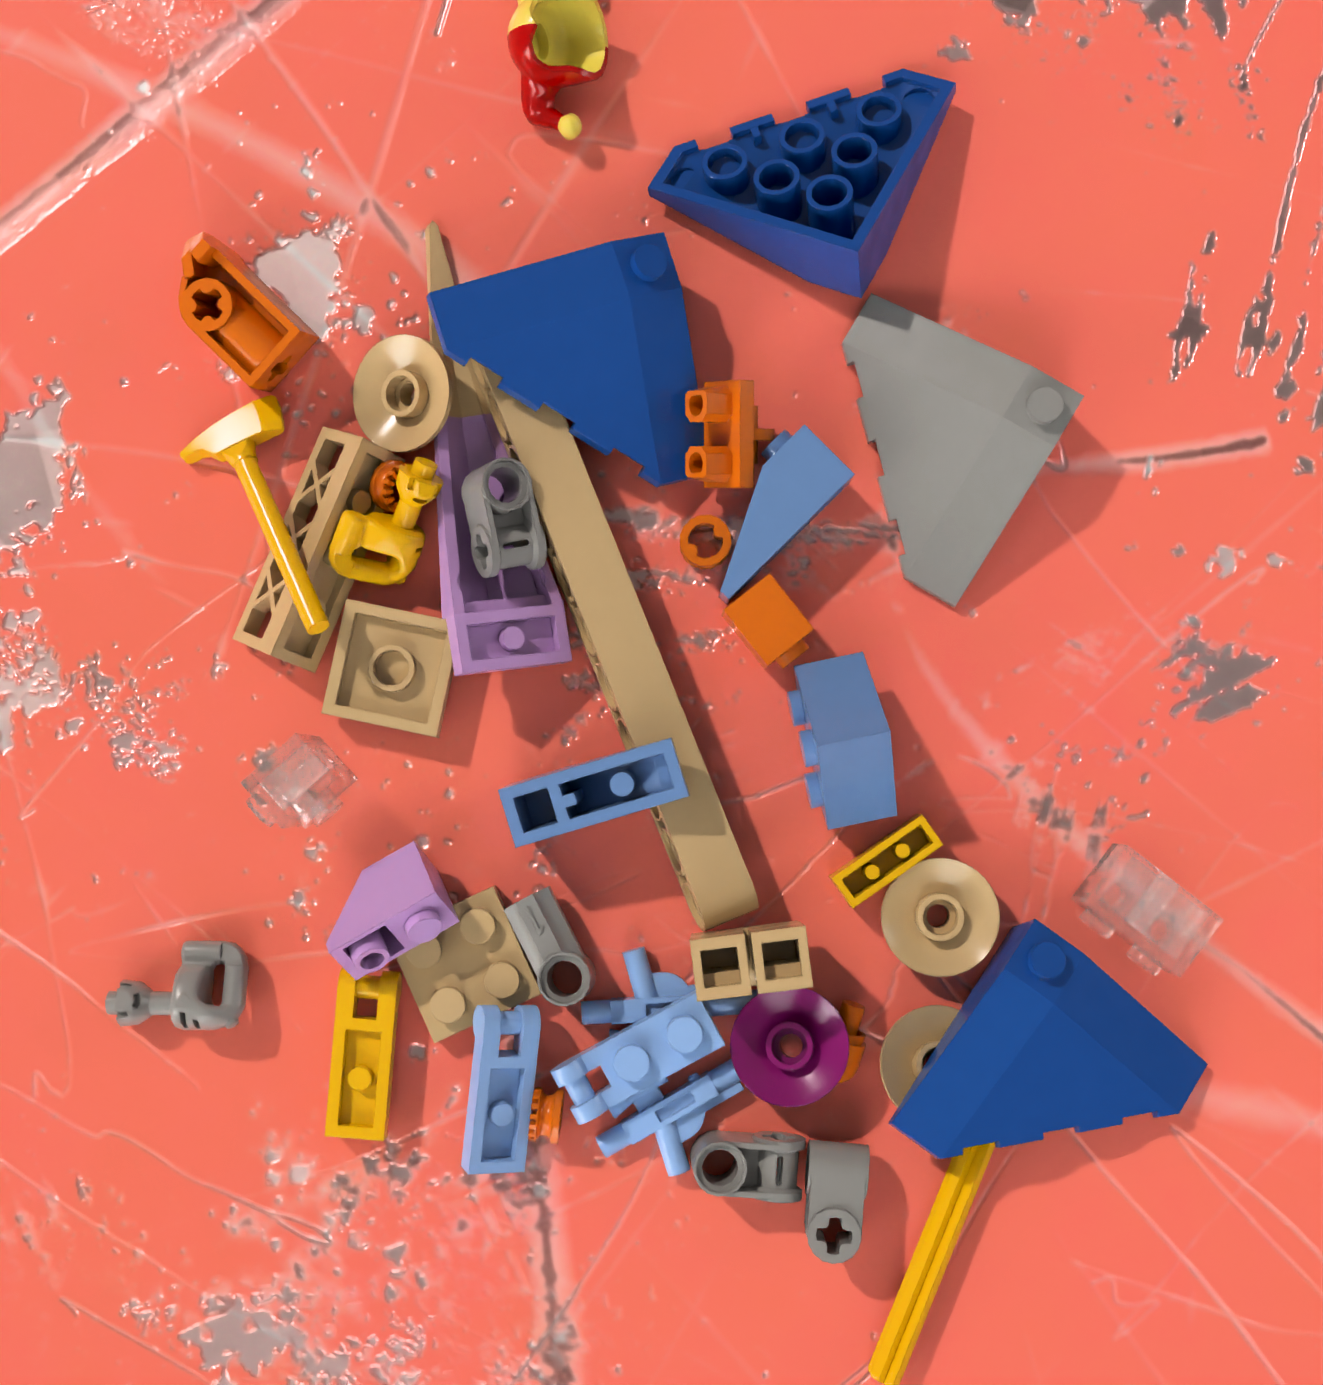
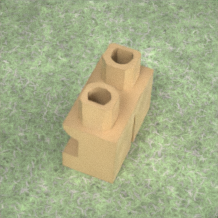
M798 920L691 934L689 941L697 1002L752 995L751 986H757L758 994L813 987L806 926Z

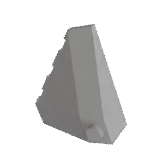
M871 293L841 344L847 366L855 364L863 397L858 398L856 402L868 444L876 443L884 475L878 477L877 481L888 522L897 521L905 554L898 557L903 578L954 608L1051 454L1084 395L1025 362Z

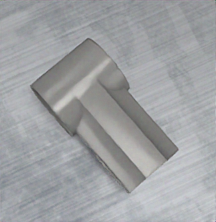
M551 886L533 893L504 909L537 976V984L543 997L554 1005L569 1006L576 1004L587 996L595 985L596 971L594 963L584 954ZM560 961H570L581 971L582 983L577 992L564 993L555 986L552 975L556 964Z

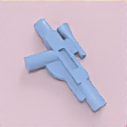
M645 946L624 951L622 954L634 996L611 998L608 1000L581 1001L582 1025L605 1023L633 1024L696 990L695 984L687 985L681 977L670 972H652ZM757 989L752 990V995L703 1001L711 1017L738 1015L742 1008L757 995ZM609 1029V1037L621 1030Z
M732 1059L709 1072L705 1071L700 1075L698 1073L690 1075L688 1082L666 1095H663L659 1086L669 1081L667 1077L609 1108L610 1113L615 1119L632 1104L635 1105L637 1111L622 1119L619 1124L595 1137L604 1156L608 1158L628 1145H634L655 1133L668 1176H676L689 1171L690 1165L682 1142L688 1140L699 1131L704 1122L706 1111L744 1090L740 1082L741 1080L734 1069Z

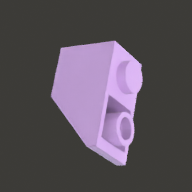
M415 841L361 871L326 942L331 956L355 980L368 973L380 970L391 960L421 943L433 940L440 932L460 922L438 870Z

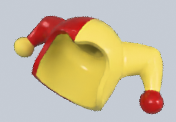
M517 0L518 7L513 13L508 26L507 41L513 63L521 73L523 112L528 122L532 125L557 130L565 139L572 140L581 133L582 122L573 113L563 115L556 110L554 100L561 88L594 81L603 75L608 59V36L603 12L597 0Z

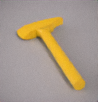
M269 395L246 404L211 425L181 451L180 457L187 464L212 457L220 462L228 461L235 468L306 631L310 635L324 632L330 626V623L258 465L256 446L282 434L285 429L283 413L278 399L273 395Z

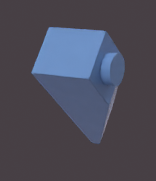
M805 424L793 436L785 429L761 453L767 462L762 466L719 593V598L726 605L850 483L855 475Z
M672 737L517 781L498 790L515 848L690 796Z

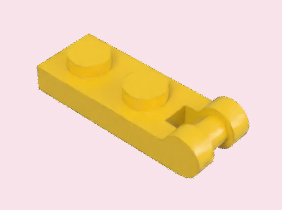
M343 967L340 970L336 997L325 1137L384 1141L388 1137L398 1007L402 990V972L383 971L381 976L365 975L355 980ZM359 998L378 1000L377 1017L357 1015Z

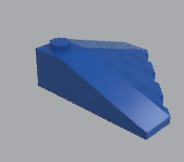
M900 69L883 75V88L864 96L851 99V93L847 87L806 101L808 114H805V116L775 125L772 114H768L730 127L732 140L705 150H699L695 140L674 146L648 186L649 196L810 283L862 298L888 252L955 95L956 83Z
M664 232L610 241L433 291L426 296L441 347L446 356L462 366H465L470 358L502 377L497 388L536 412L542 404H545L574 422L568 431L569 433L606 456L612 452L613 448L643 466L638 476L655 487L692 479L685 475V453L688 451L689 446H704V423L689 422L685 415V394L687 391L698 389L682 287Z
M1033 919L1010 929L888 1124L935 1158L944 1159L963 1155V1148L995 1142V1147L1001 1148L1043 1140V1133L1074 1127L1075 1133L1121 1125L1123 1124L1124 1117L1152 1112L1153 1118L1179 1114L1208 1064L1089 957L1041 922Z

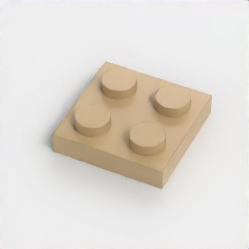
M346 599L321 713L439 738L454 672L446 619Z
M496 885L453 904L460 922L440 932L433 940L421 943L396 958L434 1043L473 1026V1015L477 1005H498L500 1011H506L541 995L537 984V976L504 912L506 907Z

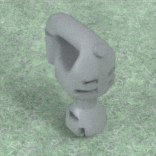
M186 941L182 945V964L175 974L172 992L153 991L142 981L125 979L120 982V988H117V991L108 992L105 1000L106 1012L108 1015H117L116 1020L121 1027L141 1024L152 1015H170L174 1026L182 1030L233 1028L239 1023L238 1018L246 1005L249 974L248 957L244 950L233 942ZM224 964L222 1003L220 1006H215L212 1000L214 969L217 965Z

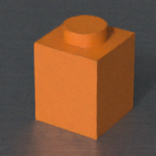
M770 573L723 609L722 617L764 669L774 661L784 669L810 648L804 641V638L814 628Z

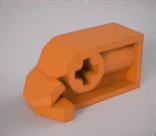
M201 232L187 240L181 258L184 275L181 277L178 295L181 317L187 326L250 388L272 392L320 337L243 263L244 260L235 251L214 236ZM218 299H219V301H218L217 305H218L219 309L222 311V313H221V315H220L219 318H217L218 315H219V310H218L217 307L215 306V303H216V301H217Z

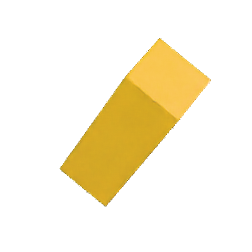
M916 814L829 875V878L851 908H855L944 844L922 814Z

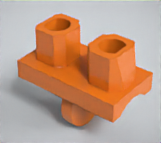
M754 380L704 382V388L687 391L685 394V415L689 422L704 423V446H689L688 451L685 453V475L688 478L704 481V488H754V464H758V441H773L775 439V429L758 428V406L754 405Z

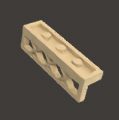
M322 427L283 520L330 626L319 634L310 635L307 633L270 549L232 639L313 673L316 672L354 583V579L338 574L332 568L328 558L330 544L341 514L345 510H353L363 515L371 512L383 513L384 510L377 507L371 499L369 491L371 476L381 463L387 460L405 462V459L364 437ZM337 446H342L343 450L335 468L329 471V465ZM317 504L318 508L312 522L306 525V519L311 507ZM359 547L353 551L352 555L364 558L368 549ZM271 610L272 616L263 638L257 637L266 613Z

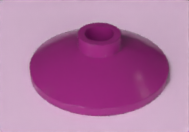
M807 988L756 995L738 1014L730 1037L731 1059L741 1082L761 1100L781 1107L805 1106L826 1096L842 1078L849 1058V1036L843 1018L833 1004L825 997ZM787 1034H795L802 1041V1051L796 1057L787 1056L782 1051L781 1041Z

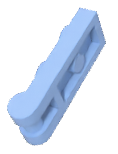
M696 990L560 1063L550 1073L558 1088L565 1086L574 1103L570 1110L578 1125H582L597 1118L609 1108L725 1046V1041L703 1001L697 1002ZM601 1066L610 1084L594 1092L585 1074Z
M477 1005L473 1015L475 1042L461 1167L468 1175L525 1172L531 1104L541 1031V1015L537 1005H517L514 1011H500L498 1005ZM501 1035H514L513 1050H499Z

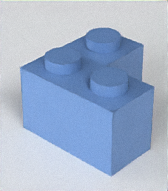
M863 652L794 666L797 690L787 692V700L793 726L804 725L805 727L804 731L798 732L805 767L813 766L814 772L804 774L805 787L811 809L822 808L828 830L898 816L891 731Z

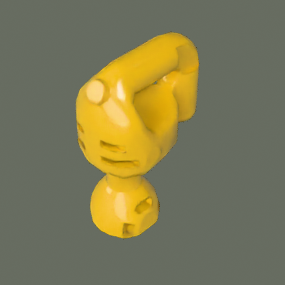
M416 457L413 465L405 464L403 466L401 464L399 466L396 486L400 499L394 515L379 512L363 515L353 510H345L341 514L328 555L332 568L338 574L349 579L377 585L402 584L405 582L407 576L417 565V559L421 555L425 541V533L416 524L422 506L434 500L444 484L443 480L435 474L438 467L435 462L424 457ZM363 547L370 551L387 554V561L381 562L354 556L352 553L355 549Z

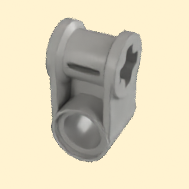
M501 457L471 471L464 479L461 487V496L471 535L472 557L478 573L483 578L495 577L501 569L524 565L531 570L542 568L547 558L546 538L538 518L532 489V479L526 467L513 458ZM490 476L496 478L502 484L504 489V499L502 502L495 499L490 492ZM509 545H513V546H514V548H510V549H504V548H503V546H509Z
M720 1130L707 1131L700 1135L692 1144L690 1152L691 1167L699 1187L710 1195L755 1198L774 1203L798 1202L802 1199V1189L797 1186L799 1151L805 1149L806 1138L797 1134L778 1131H760L755 1133ZM715 1150H725L734 1156L730 1169L721 1175L708 1174L702 1168L706 1156Z
M810 1139L808 1141L805 1169V1233L813 1254L824 1262L831 1264L843 1263L852 1258L859 1249L862 1239L864 1199L867 1196L869 1181V1145ZM830 1218H839L842 1229L847 1232H837L835 1242L825 1241L823 1231L818 1228H827Z

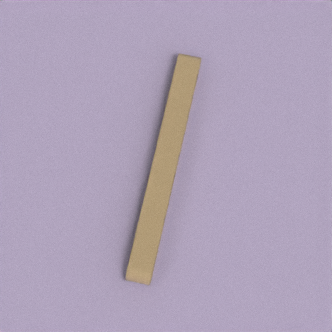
M470 358L508 457L521 462L531 476L538 518L546 538L548 557L625 749L628 750L671 737L673 739L690 796L649 809L694 920L699 928L705 932L757 910L759 902L753 882L573 435L568 432L570 428L566 418L545 404H542L537 412L497 388L502 377Z

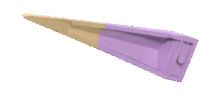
M432 221L425 230L428 294L455 286L438 225ZM428 305L430 343L445 358L453 384L451 410L442 430L434 438L435 463L438 465L435 473L444 482L437 495L442 619H446L454 676L572 661L564 603L547 560L540 569L531 570L525 565L501 569L495 577L483 578L475 567L471 552V535L461 496V487L465 477L471 471L501 457H509L470 359L465 366H462L443 353ZM490 476V492L495 499L502 502L504 499L502 484L496 478ZM513 545L503 546V548H504V549H510V548H514V546H513Z

